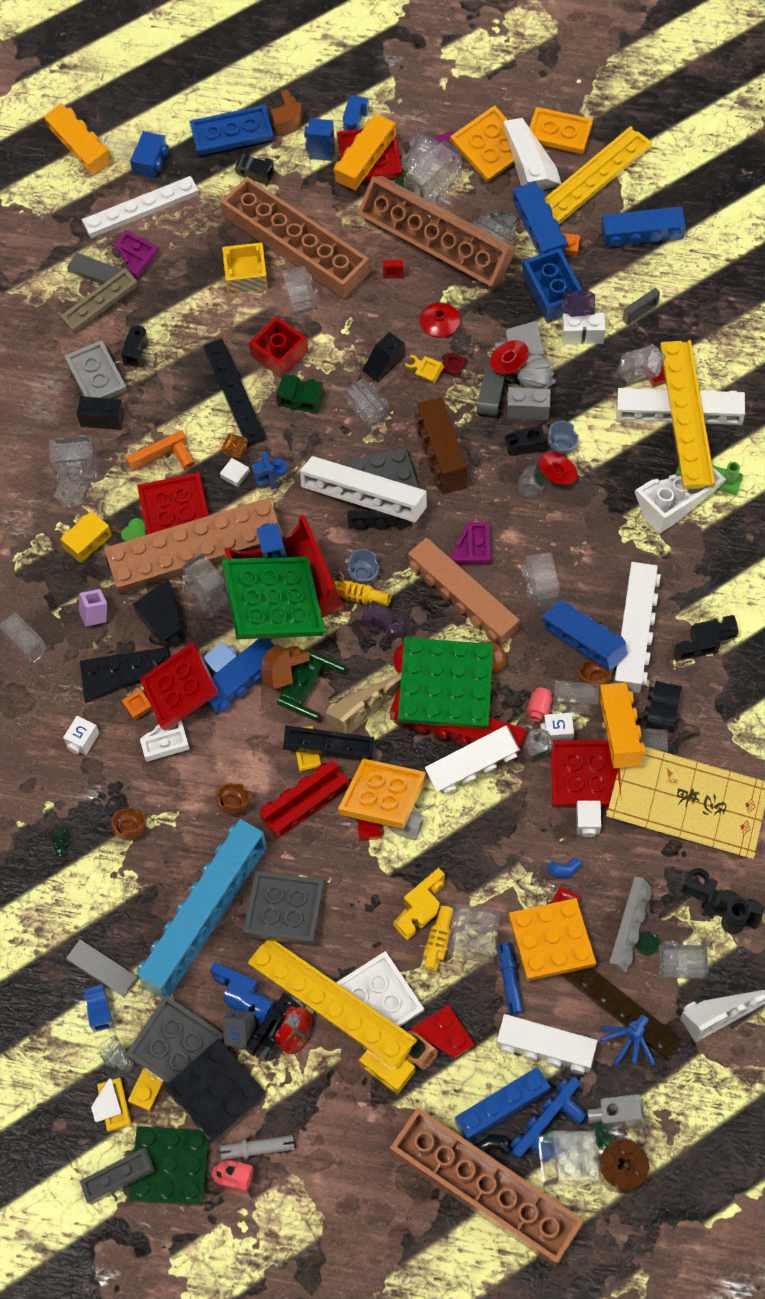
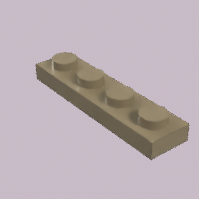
M124 268L62 314L61 318L72 332L75 333L136 288L138 283L128 270Z

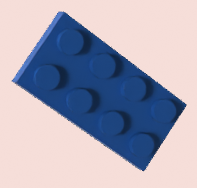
M265 105L189 121L198 156L274 140Z

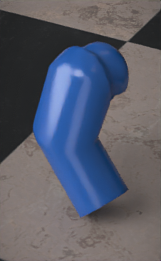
M576 857L567 864L552 861L547 865V871L553 877L567 879L582 866V863Z

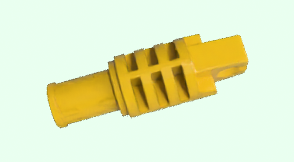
M335 581L340 596L345 600L357 601L366 605L370 604V602L384 606L390 604L391 593L374 590L370 585L357 582Z
M440 906L436 924L431 927L424 956L426 957L425 967L430 971H437L439 962L444 960L451 936L449 926L454 913V909L448 906Z

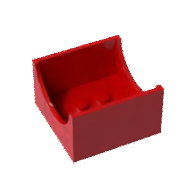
M305 514L299 516L297 526L283 538L287 557H308L321 617L323 618L345 608L316 536ZM231 547L224 549L227 559L264 558L261 548L249 551H237Z

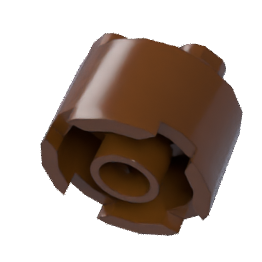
M628 1139L610 1143L603 1150L598 1163V1176L602 1184L609 1191L624 1195L637 1191L643 1185L649 1171V1159L645 1151L637 1143ZM620 1163L628 1165L627 1172L625 1169H618Z

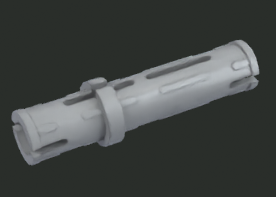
M293 1134L249 1142L245 1139L241 1140L242 1143L220 1145V1152L231 1151L230 1153L221 1154L222 1161L240 1157L249 1159V1156L275 1152L295 1151L294 1144L283 1145L285 1142L293 1141Z

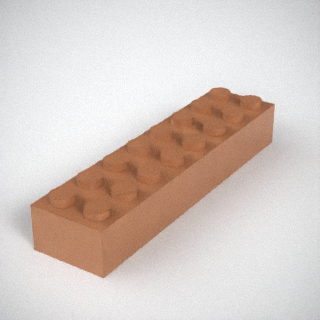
M383 176L372 177L357 213L491 287L501 284L517 249Z
M245 177L221 201L224 218L343 299L370 273L368 257L249 177Z
M270 497L105 547V553L118 594L220 564L223 559H227L224 549L228 547L237 551L261 548L256 529L261 528L266 523H278Z
M418 1107L390 1147L391 1155L555 1268L583 1225L584 1220Z

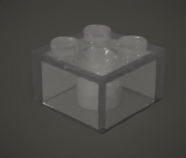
M92 436L59 437L49 440V460L57 483L99 479L98 456Z
M201 553L181 567L183 572L181 578L186 584L184 589L190 597L194 595L197 599L196 603L203 613L206 611L212 617L230 605L225 580L204 553Z
M454 904L447 944V956L493 964L501 911Z
M553 1130L538 1137L543 1187L585 1188L601 1182L595 1132Z

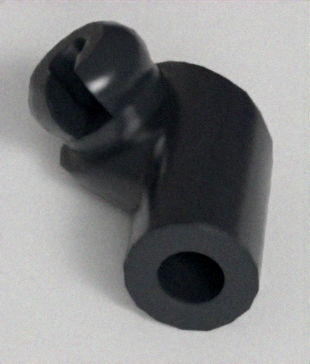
M491 1134L474 1145L484 1153L495 1148L499 1149L502 1154H507L512 1149L508 1137Z

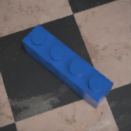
M536 182L513 188V203L538 255L561 248L565 256V247L568 245L565 235L560 233L559 223L552 216L550 204L545 202L543 190L538 188Z
M682 207L602 215L601 221L604 247L678 240L684 238L686 229Z
M559 599L542 616L545 630L608 671L615 668L628 655L626 641L622 636L614 635L606 626L597 624L589 615L580 613L570 603L566 604Z
M269 638L257 639L212 676L219 694L207 701L205 705L216 716L221 712L227 711L237 698L244 697L249 688L254 684L257 685L262 682V659L266 652L275 646Z
M537 1066L455 1116V1125L463 1138L471 1142L548 1095L551 1087Z

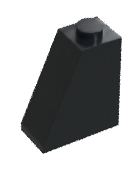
M168 579L133 603L137 616L163 647H167V649L174 647L184 638L171 582Z

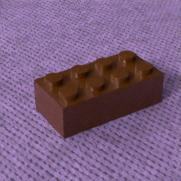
M438 397L417 403L418 412H415L417 421L415 428L417 434L422 435L421 445L424 453L428 452L429 458H427L429 469L434 470L435 475L433 478L436 488L440 487L442 495L466 489L467 466L443 398Z

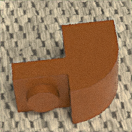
M288 89L281 91L283 106L270 109L272 124L277 137L293 133L302 123L301 102L296 103L294 96H290Z
M275 645L270 648L264 655L261 663L262 684L272 689L292 684L291 666L310 661L309 652L300 649L298 646H291L286 649Z

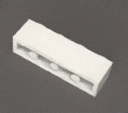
M504 726L428 765L425 769L436 791H443L446 794L457 788L456 783L462 780L464 783L470 782L477 778L476 773L482 770L487 773L497 767L495 763L504 760L506 763L516 758V753L520 749L508 726Z
M504 1014L496 1047L500 1048V1051L505 1054L513 1055L515 1052L522 1054L523 1058L527 1060L537 1061V1059L547 1061L546 1064L551 1067L560 1068L565 1066L570 1068L571 1072L583 1075L584 1072H590L598 1040Z

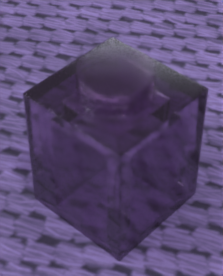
M588 289L564 292L562 308L571 317L594 315L595 294Z

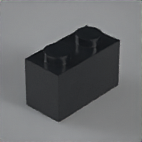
M80 396L77 409L80 427L122 430L125 412L121 399Z

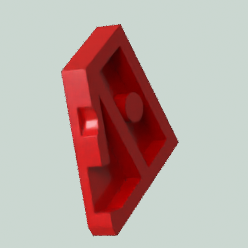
M449 1005L410 1029V1031L420 1035L434 1048L442 1050L454 1060L475 1047V1044Z

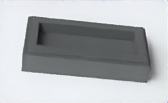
M654 288L624 308L623 322L628 325L657 306L660 292Z

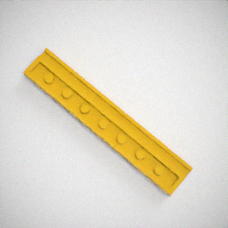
M630 126L545 197L546 204L551 206L554 220L557 219L558 223L561 224L651 148L652 142L638 131L635 132L633 127Z
M691 340L687 342H661L660 351L683 490L705 488V486H711L712 488L715 486V479Z
M266 940L248 961L250 967L395 1069L399 1067L410 1052L411 1047L417 1042L415 1037L277 941Z

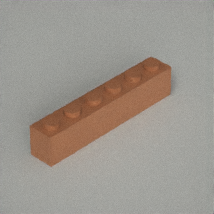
M427 537L408 553L410 569L415 573H420L429 586H434L439 590L441 597L445 600H450L460 614L468 616L470 622L476 628H481L490 641L497 642L502 646L519 630L520 620Z

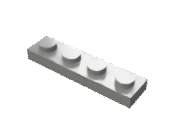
M641 877L634 878L609 962L617 972L627 973L628 966L632 963L633 949L639 940L640 925L645 919L646 904L652 894L651 886Z

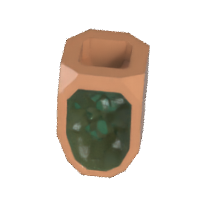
M407 1031L417 1040L416 1044L411 1047L407 1057L421 1069L425 1070L436 1059L438 1050L417 1033Z

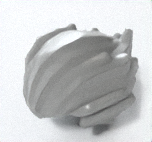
M539 354L529 355L525 362V367L518 373L517 378L521 384L520 387L547 389L556 382L552 378L554 372L550 368L553 363Z

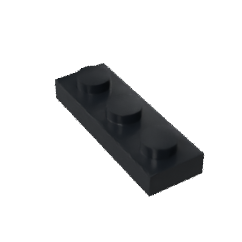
M377 510L348 511V528L362 530L364 528L385 529L388 527L405 529L412 527V521Z

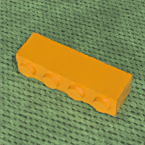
M60 103L43 116L48 128L92 175H95L111 163L108 155L110 153L109 149L104 143L100 144L98 142L99 140L94 132H88L85 123L81 119H76V115L70 107L66 108Z
M376 113L371 120L368 119L362 132L356 135L354 143L345 150L343 158L336 162L334 166L335 181L356 191L396 136L395 122Z
M627 682L600 685L599 700L613 768L641 766V756H645L644 743L639 742V739H641L640 725L635 723L637 721L636 708H632L631 705L634 703L633 692L628 691Z

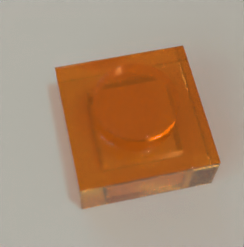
M228 433L220 452L224 456L240 459L248 440L245 437Z

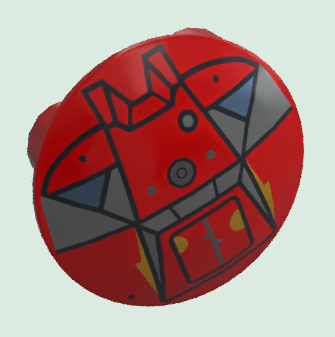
M290 1007L286 1011V1018L281 1028L275 1034V1041L280 1043L282 1050L287 1054L299 1052L310 1038L313 1025L312 1016L309 1010L303 1007Z

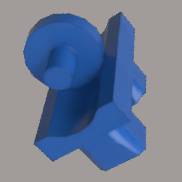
M262 453V460L252 464L255 473L254 479L258 488L269 485L271 490L276 489V477L283 476L287 472V463L282 459H274L269 463L268 453Z

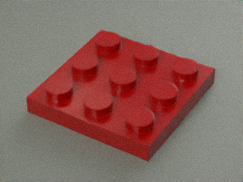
M363 129L337 132L340 160L343 158L345 150L354 143L356 135L361 133ZM396 136L363 181H371L372 177L383 176L387 179L402 177Z
M199 472L137 485L147 535L209 516Z
M191 642L140 678L157 721L165 731L219 694L198 646L194 642Z
M551 740L552 807H576L577 801H600L601 807H609L616 777H618L621 799L620 768H613L608 740Z

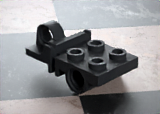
M695 868L690 871L681 892L703 900L701 908L704 909L702 916L708 915L712 920L714 914L723 916L721 925L730 934L741 932L745 925L754 929L757 928L765 906H762L755 899L739 897L736 892L731 890H715L718 881L711 879L708 872L702 868ZM700 875L704 878L705 883L703 885L692 882V877Z

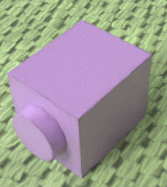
M101 589L79 593V613L85 626L106 622L107 602Z

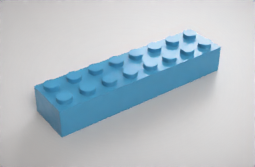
M241 819L236 825L233 824L227 833L228 838L224 844L220 843L215 851L216 856L211 863L208 862L203 868V876L199 882L195 881L189 891V897L186 901L183 900L176 910L177 915L173 921H168L163 930L164 935L160 941L156 940L150 950V956L147 960L144 959L137 969V976L143 988L161 999L165 995L171 996L267 848L264 832Z

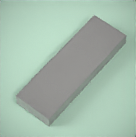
M82 940L78 941L66 958L67 961L123 998L138 979L137 976Z

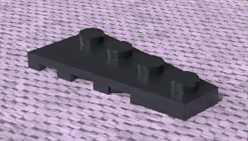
M167 647L80 660L85 704L92 702L94 698L102 695L103 697L112 694L114 690L122 687L127 688L132 686V683L140 681V678L169 659Z

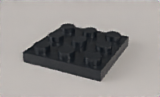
M219 1039L214 1041L163 1088L211 1143L266 1093Z

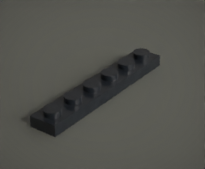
M223 339L203 345L245 446L249 447L266 441L264 432Z

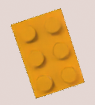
M536 107L530 124V130L541 146L583 154L593 119Z

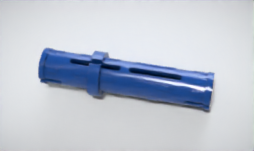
M502 942L497 944L500 959L498 967L503 976L508 1015H518L523 1013L516 975L518 967L517 963L514 962L512 943Z

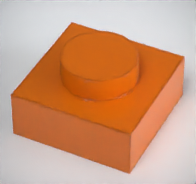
M561 233V235H565L568 244L565 247V255L577 256L580 235Z
M141 689L122 700L123 705L133 720L152 710L149 700Z

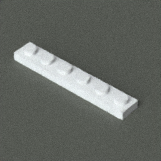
M189 176L82 219V222L91 239L199 195V190L192 177Z

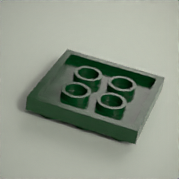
M137 1126L134 1152L142 1148L147 1149L155 1172L130 1184L129 1201L203 1206L209 1139L201 1130Z

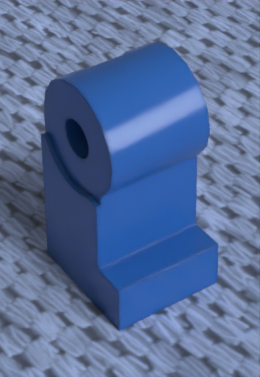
M354 95L349 96L342 118L344 131L360 129L362 115L367 116L369 112L368 98Z
M99 984L84 988L88 1020L93 1033L114 1028L104 985Z

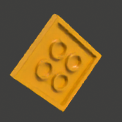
M495 105L451 135L449 139L486 182H489L514 164L503 121H507V118Z
M362 759L338 808L339 815L404 829L427 779L426 772Z
M576 898L514 911L508 914L526 981L595 967L596 961Z

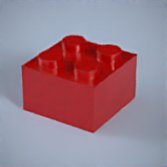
M275 316L249 342L251 357L282 378V375H285L308 352L307 337Z

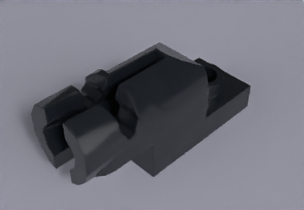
M724 616L721 623L717 618H714L713 620L692 625L690 630L692 642L685 640L675 645L673 652L675 662L718 653L721 645L720 641L724 642L738 637L737 634L739 632L735 616Z
M283 992L274 1009H270L264 1021L257 1029L254 1037L246 1047V1051L254 1057L259 1048L264 1046L259 1053L260 1061L267 1062L276 1047L280 1046V1043L275 1041V1034L281 1028L286 1018V1011L290 1007L304 1008L305 1005Z

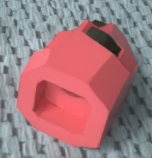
M223 1161L213 1168L212 1177L215 1182L225 1188L247 1192L254 1168L251 1165L240 1162Z

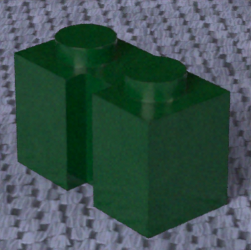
M283 374L276 394L277 406L318 414L324 395L323 382L315 379H307L305 382L300 381L298 376Z

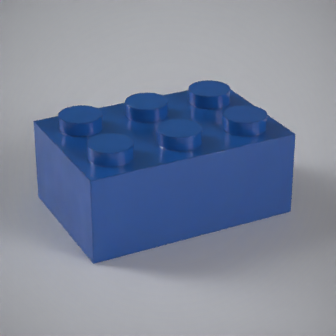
M561 248L523 261L522 276L546 322L562 317L563 314L584 309L585 294Z

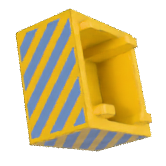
M262 243L222 247L228 294L268 290Z

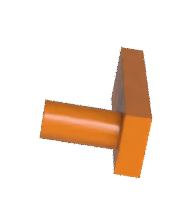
M183 430L126 457L127 466L131 472L173 451L183 469H188L195 463L185 447L187 440Z

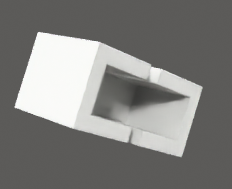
M582 313L563 314V345L581 344L583 329L586 330L585 344H604V313H586L585 317H582Z

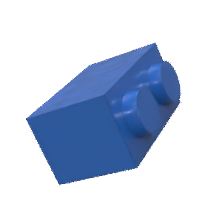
M310 118L308 126L304 128V138H306L305 150L308 151L309 159L332 161L335 148L333 120Z
M147 131L142 132L130 159L133 174L155 179L157 172L162 168L163 157L167 156L169 145L166 143L164 135Z
M266 523L261 528L256 529L264 558L287 557L278 523Z

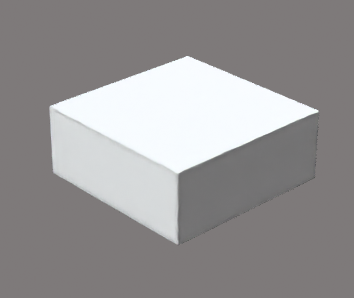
M231 458L221 471L220 477L239 487L250 470L249 467Z

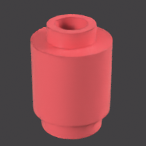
M536 688L532 692L526 710L530 720L542 722L544 721V715H549L553 701L550 690Z

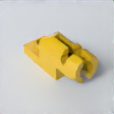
M439 868L404 897V905L408 909L405 908L398 918L393 921V925L406 940L416 933L415 926L423 928L440 910V903L431 894L432 892L434 894L437 893L444 886L445 874Z

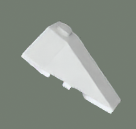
M523 118L503 121L521 186L536 182L538 188L542 190L560 186L561 181L557 167Z
M713 467L714 487L705 486V488L683 490L681 475L676 476L674 474L670 475L668 479L660 481L654 479L635 490V495L644 519L660 534L677 523L726 481V478Z
M765 990L705 1000L698 1004L692 1002L683 1008L684 1012L680 1019L696 1043L765 1004Z

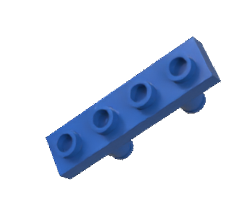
M575 1077L569 1080L564 1078L556 1088L558 1091L557 1095L553 1099L549 1097L540 1107L543 1112L537 1118L534 1115L525 1125L528 1129L523 1136L518 1134L510 1143L512 1149L509 1154L515 1160L519 1159L530 1148L546 1162L555 1155L557 1151L540 1137V1133L558 1111L562 1110L577 1125L585 1118L587 1113L571 1100V1095L581 1084Z

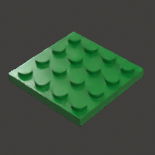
M308 557L223 559L221 565L237 639L323 636L325 630Z
M404 637L398 722L488 729L493 644Z

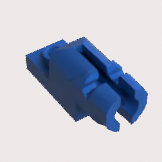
M216 962L213 963L210 969L211 975L214 977L213 980L223 986L229 984L223 996L226 1005L233 1010L253 1011L255 1020L263 1022L270 1009L274 1008V1001L259 992L256 994L258 989L256 980Z

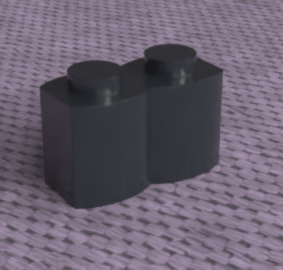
M655 681L654 687L650 686L647 699L651 700L650 707L645 706L643 719L647 720L646 727L668 732L673 731L682 686Z

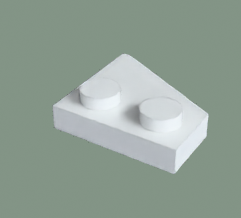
M182 720L166 731L158 724L152 732H148L140 739L146 762L190 750Z

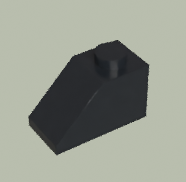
M388 332L375 345L363 367V372L377 383L380 382L405 357V343L391 332Z

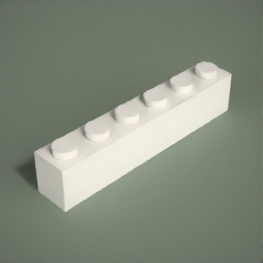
M618 388L616 421L672 423L667 389ZM700 391L705 424H743L745 392Z
M312 456L300 470L301 487L412 522H416L427 507L426 490Z
M631 562L621 636L626 641L628 655L617 665L614 683L627 682L628 691L640 693L641 686H646L648 672H644V665H649L650 652H646L647 645L651 646L653 633L649 632V627L654 626L656 613H652V606L657 605L658 593H654V589L659 587L661 574H657L658 565Z

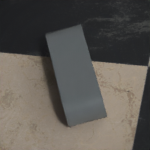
M489 360L486 362L477 404V414L497 417L507 374L495 373L490 366Z

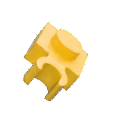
M410 355L411 360L415 361V363L412 365L406 363V367L410 371H416L415 374L418 378L435 384L444 365L426 356L420 361L416 356Z

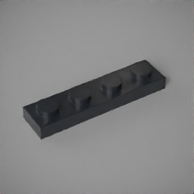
M285 725L282 749L359 760H372L374 737Z

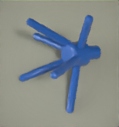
M640 1015L637 1021H631L628 1027L602 1026L600 1028L601 1031L614 1032L599 1039L600 1042L623 1034L628 1037L613 1063L615 1066L618 1065L632 1041H634L632 1064L637 1063L640 1042L651 1065H655L652 1054L642 1037L645 1033L644 1026L649 1021L646 1016Z

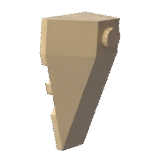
M402 673L342 698L338 703H332L326 710L327 723L337 732L352 734L396 695L398 688L401 687Z

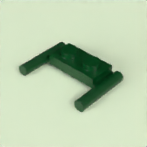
M306 648L305 651L309 652L310 661L297 664L292 674L293 683L285 686L277 700V704L314 721H318L320 713L302 705L322 670V665L340 673H344L346 665Z

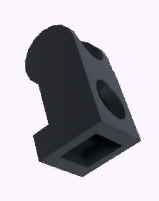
M242 154L234 169L238 175L244 178L249 177L253 181L265 185L269 184L275 173L274 161L272 159L266 158L264 161L254 158L249 154Z
M136 325L130 328L121 353L123 365L144 367L143 349L148 345V338L143 326Z
M542 425L521 429L505 436L509 455L517 456L525 452L537 450L539 453L547 452Z

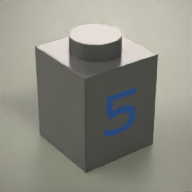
M231 1010L223 1017L225 1046H233L234 1049H245L256 1033L253 1011Z

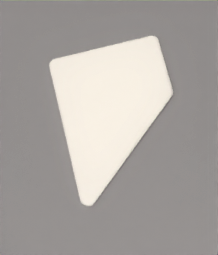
M108 1079L91 1107L95 1122L121 1114L111 1079Z

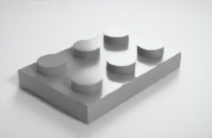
M102 340L64 356L83 396L112 398L127 391L126 385Z

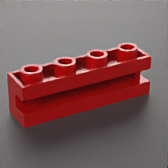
M333 760L329 763L325 762L316 769L315 773L301 778L298 785L294 788L284 790L277 800L266 803L259 812L261 821L275 839L278 840L345 792L349 787V779L344 773L341 774L339 772L338 766Z

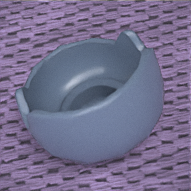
M562 420L550 425L547 433V443L553 452L562 455L571 453L576 449L579 435L575 433L572 423Z
M357 549L352 552L347 561V573L351 580L360 584H367L376 579L380 567L377 563L376 555L367 549Z

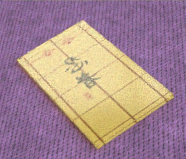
M644 747L645 756H641V766L618 769L607 810V817L751 859L754 858L765 809V781L648 747Z

